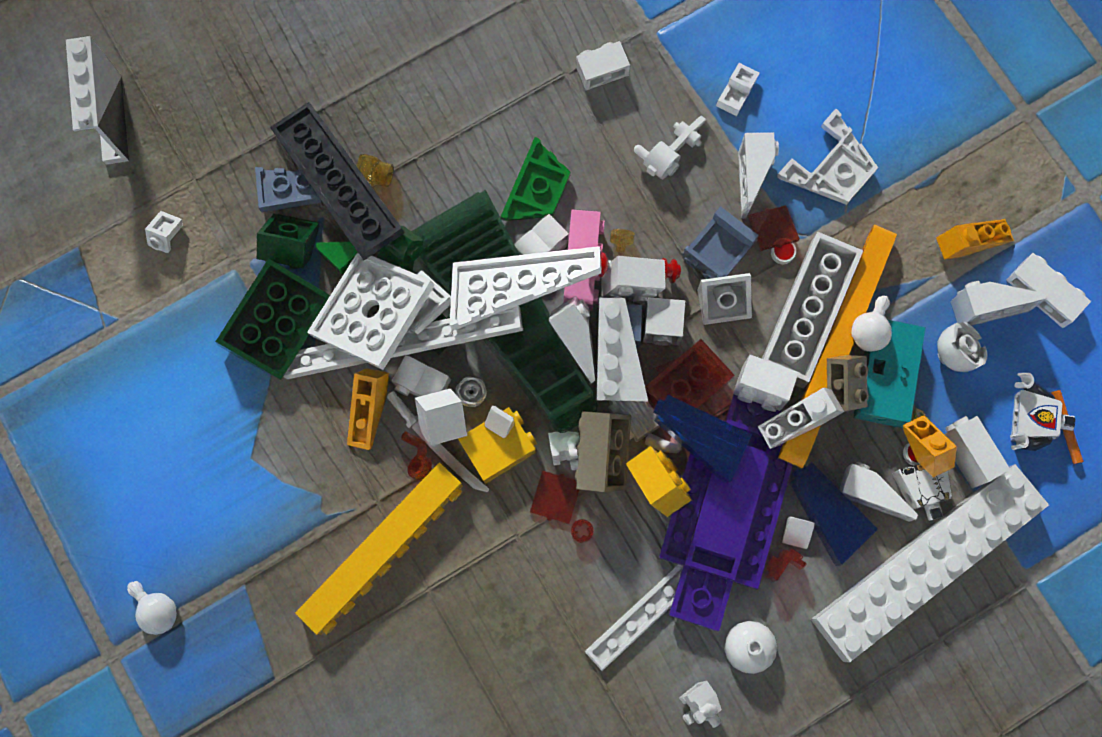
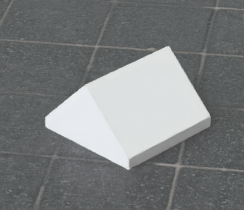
M750 273L700 281L697 291L704 325L752 318Z

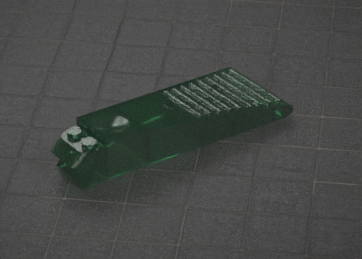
M486 190L480 193L477 192L411 231L423 240L422 253L418 259L441 288L450 296L452 291L453 263L519 256ZM539 297L519 305L523 331L482 340L556 432L566 433L579 425L582 412H597L598 405L593 396V391L579 372L569 350L550 324V313L542 298Z

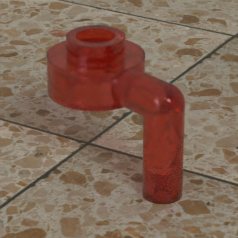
M405 431L401 436V440L417 448V455L409 463L408 475L417 481H422L432 470V461L426 457L428 445L424 440Z

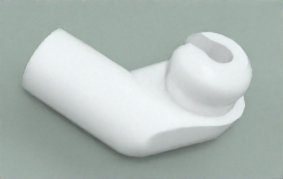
M651 433L648 434L645 440L646 445L658 451L675 454L682 450L681 446L684 444L683 440L677 436H672L669 442Z

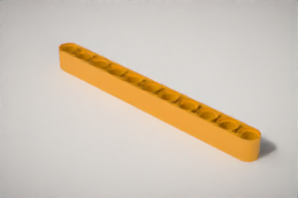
M875 224L872 226L863 246L861 258L801 401L818 390L827 388V358L850 354L854 344L851 334L853 323L858 316L866 313L896 239V233ZM820 426L783 443L778 458L803 468Z

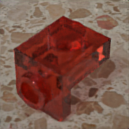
M784 549L777 558L772 556L765 567L768 570L765 577L775 582L779 580L789 563L798 569L805 568L807 563L802 560L803 556L797 551Z

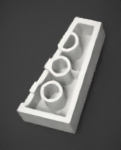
M599 298L596 400L648 402L625 298Z

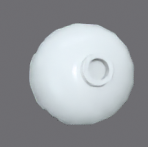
M957 322L945 329L937 341L940 362L953 371L969 372L986 363V347L980 346L978 340L981 339V336L973 326L967 322L959 324Z
M746 621L738 623L730 629L726 637L724 650L728 661L734 668L744 673L755 674L763 672L772 665L777 654V643L775 636L768 627L759 622Z

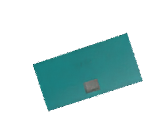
M888 320L892 329V336L888 345L881 350L864 352V356H867L868 407L855 409L854 418L903 428V425L910 422L912 418L926 327Z

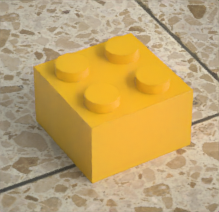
M650 446L626 463L649 503L666 517L692 500L688 494L691 490L682 477L678 476L676 465L662 451L657 452Z

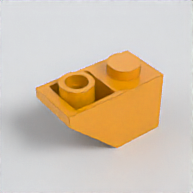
M923 415L903 425V431L917 462L933 478L955 467L957 446L926 416Z

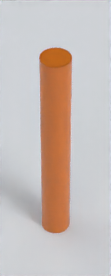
M1061 390L1051 392L1056 400L1062 402V414L1068 415ZM1062 429L1073 464L1084 462L1074 430Z

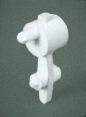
M699 116L690 126L683 121L680 124L676 122L673 127L675 128L674 134L678 138L671 146L660 141L649 152L641 145H636L634 152L644 160L643 165L647 167V172L653 177L657 175L662 180L668 175L672 176L678 169L679 164L677 163L681 158L676 152L685 143L691 147L695 145L699 147L701 145V135L697 133V130L705 123L706 119L703 116Z

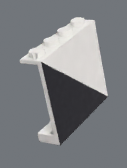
M91 36L66 39L73 131L94 128L100 134L102 161L106 165L129 161L121 75Z

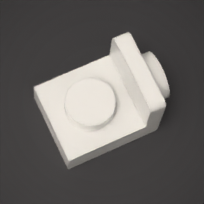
M160 211L145 228L147 244L155 250L169 253L171 250L170 240L183 226L182 219Z

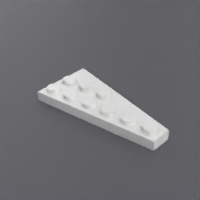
M600 247L453 263L450 309L451 330H457L601 274Z

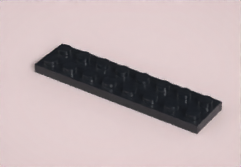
M310 102L270 127L363 260L405 233Z

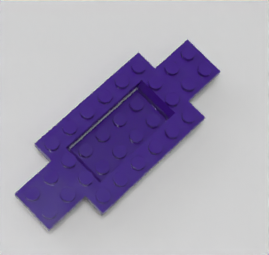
M735 394L732 396L725 421L701 414L682 477L691 489L688 494L692 500L671 514L659 554V559L683 566L668 616L714 631L720 630L733 582L756 590L759 588L793 465L778 458L783 443L770 449L758 428L759 425L780 414L781 410H776L775 412L766 410L761 407L762 404L754 401L752 403L741 401Z

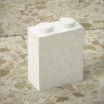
M965 416L945 427L947 433L944 435L957 446L955 462L971 488L988 483L1011 470L978 416L970 420Z

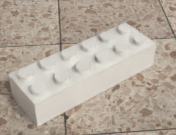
M817 232L811 241L762 357L764 360L798 371L795 385L804 388L811 379L863 253L861 249L820 232Z

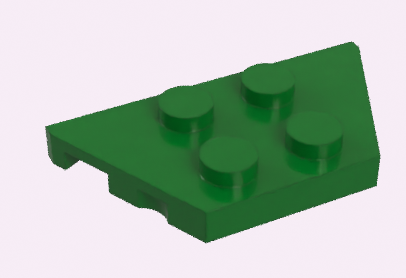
M534 137L500 216L503 221L544 218L548 214L553 217L569 181L571 172L564 164L557 160V157L551 151L549 152L541 144V140L537 137Z

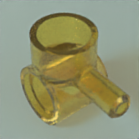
M359 155L356 166L371 186L389 187L394 172L393 164L382 162L377 157L371 155Z

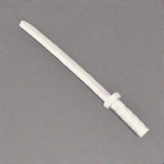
M394 391L386 396L396 410L400 412L401 416L405 418L406 426L409 429L412 428L464 481L476 490L489 491L487 486L469 472L440 443L432 446L420 432L418 415L414 416Z

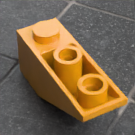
M1006 219L956 225L936 237L944 260L967 256L1014 241Z

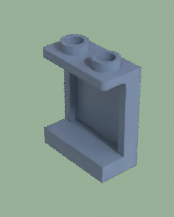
M720 206L714 213L713 219L691 245L684 249L682 257L685 258L684 261L690 267L698 268L702 271L706 279L726 277L752 248L759 235Z

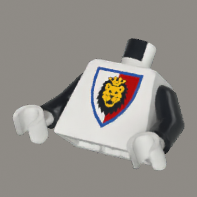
M1018 373L1017 375L1021 377L1022 382H1016L1015 387L1023 388L1024 390H1020L1014 397L1010 438L1011 441H1016V445L1011 446V449L1036 451L1050 445L1052 440L1059 437L1060 429L1073 431L1075 416L1063 415L1062 402L1056 400L1054 395L1036 383L1031 373Z

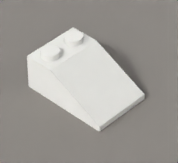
M774 132L744 134L738 151L741 219L747 218L771 165H774L775 156H778L779 143L774 139Z
M974 281L966 284L965 289L958 291L957 296L950 302L958 324L967 322L972 326L1029 312L1046 300L1047 295L994 282L980 284V281Z
M574 296L551 311L549 322L592 383L596 378V365L589 317L590 309L583 299L579 301Z

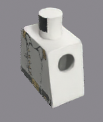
M918 464L892 473L907 504L912 509L924 507L928 521L944 517L939 502L951 499L952 496L948 471L933 478Z

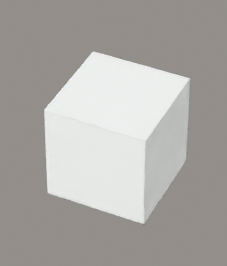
M648 297L645 310L644 343L662 346L680 345L683 337L685 300Z
M451 389L415 398L420 432L431 446L467 436L462 401Z

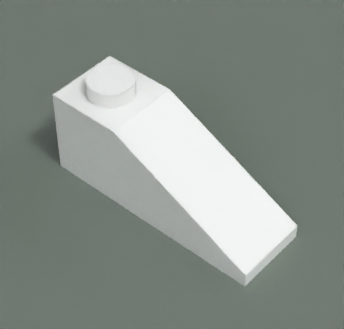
M856 462L846 467L838 496L908 522L917 519L918 514L876 472L871 471L870 466Z

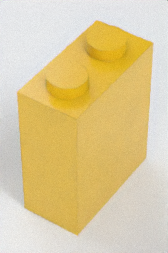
M510 407L503 411L514 418L515 424L506 438H502L486 428L485 422L467 432V436L458 438L485 484L536 453L534 447L537 445L536 440L531 432L525 433L521 427L524 421L517 411L513 413Z

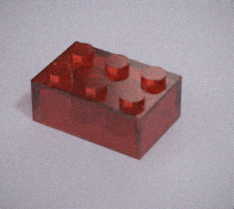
M700 339L647 384L645 389L648 399L677 429L726 387L735 375L708 345Z

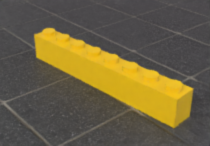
M439 462L295 614L316 635H322L323 633L327 635L337 625L335 620L342 613L346 615L354 608L356 604L353 601L360 594L362 596L366 595L374 586L372 584L373 580L378 575L383 577L392 567L390 565L392 560L396 556L401 558L410 548L408 544L413 538L419 539L426 532L427 528L425 526L431 519L436 521L444 513L443 507L449 501L454 502L461 495L462 483Z

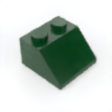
M273 213L257 232L256 259L266 262L269 258L278 264L288 265L291 268H304L312 256L319 222Z

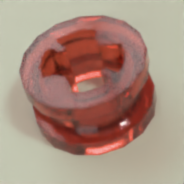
M579 519L573 523L571 535L575 541L585 543L593 536V526L588 520ZM584 524L588 527L586 531H589V535H583L580 538L576 535L578 531H575V528L577 526L582 527Z

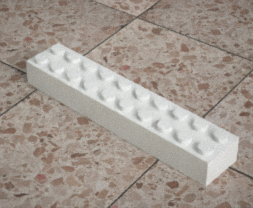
M1016 464L1009 466L1010 471L977 489L945 514L944 517L932 524L810 619L843 662L854 660L1049 506Z

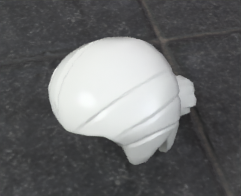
M887 296L878 297L875 301L873 312L858 316L853 323L852 337L856 344L864 351L881 350L891 340L892 329L890 323L884 317L885 311L890 306V300Z
M138 581L128 584V593L138 602L135 614L138 626L144 632L154 635L169 631L176 620L175 602L163 593L147 594Z

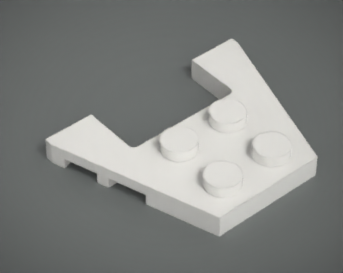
M835 109L823 122L821 128L837 139L839 143L812 173L791 159L778 173L777 178L847 205L876 172L878 166L862 143L859 144L851 133L852 129L848 128L842 120L839 110Z

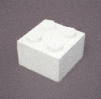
M749 355L742 366L733 394L737 395L741 401L747 403L754 401L762 404L761 407L766 410L780 411L790 399L799 372Z

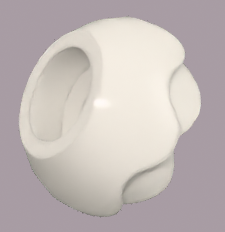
M465 377L456 386V395L464 406L476 407L486 398L487 390L485 384L479 378ZM470 390H473L474 393H473V394H469V391H470Z

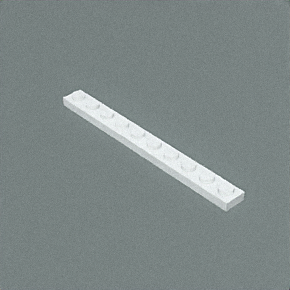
M518 305L454 331L450 328V318L431 322L418 335L409 327L391 358L523 331L520 307ZM329 344L301 349L283 377L292 379L367 362Z

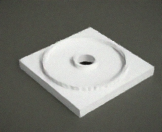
M357 253L307 333L316 339L384 370L435 284L429 279L376 257L370 256L363 260L359 253ZM379 305L377 314L368 318L367 313L369 309Z

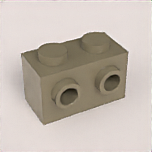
M843 355L827 358V388L833 391L844 411L868 407L867 356Z

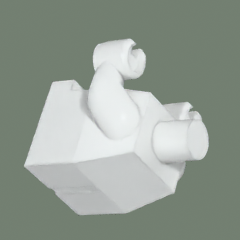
M558 431L548 433L553 465H560L561 461L569 460L571 470H577V459L579 458L577 446L580 443L579 432Z
M708 681L698 682L679 697L683 704H687L690 707V711L683 715L687 725H691L695 721L697 724L709 721L711 726L715 728L721 724L722 721L717 716V713L722 709L717 694Z

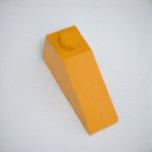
M366 368L354 374L347 438L348 446L366 450L372 449L387 396L388 372Z

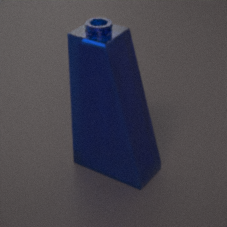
M667 395L664 400L659 399L653 410V413L657 414L654 421L721 481L725 483L731 482L752 434L670 395Z
M811 462L806 467H798L792 473L795 478L790 482V485L809 520L815 523L814 529L831 560L836 566H840L878 528Z

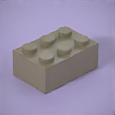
M582 412V417L579 420V430L581 432L580 443L577 446L579 460L578 469L575 473L576 489L598 492L626 490L628 470L626 463L629 456L631 415Z

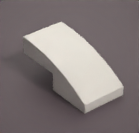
M739 63L718 99L716 106L737 116L760 73Z

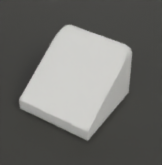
M496 406L491 407L485 421V427L502 438L507 437L515 424L512 416Z
M794 517L787 518L782 543L807 549L815 523Z

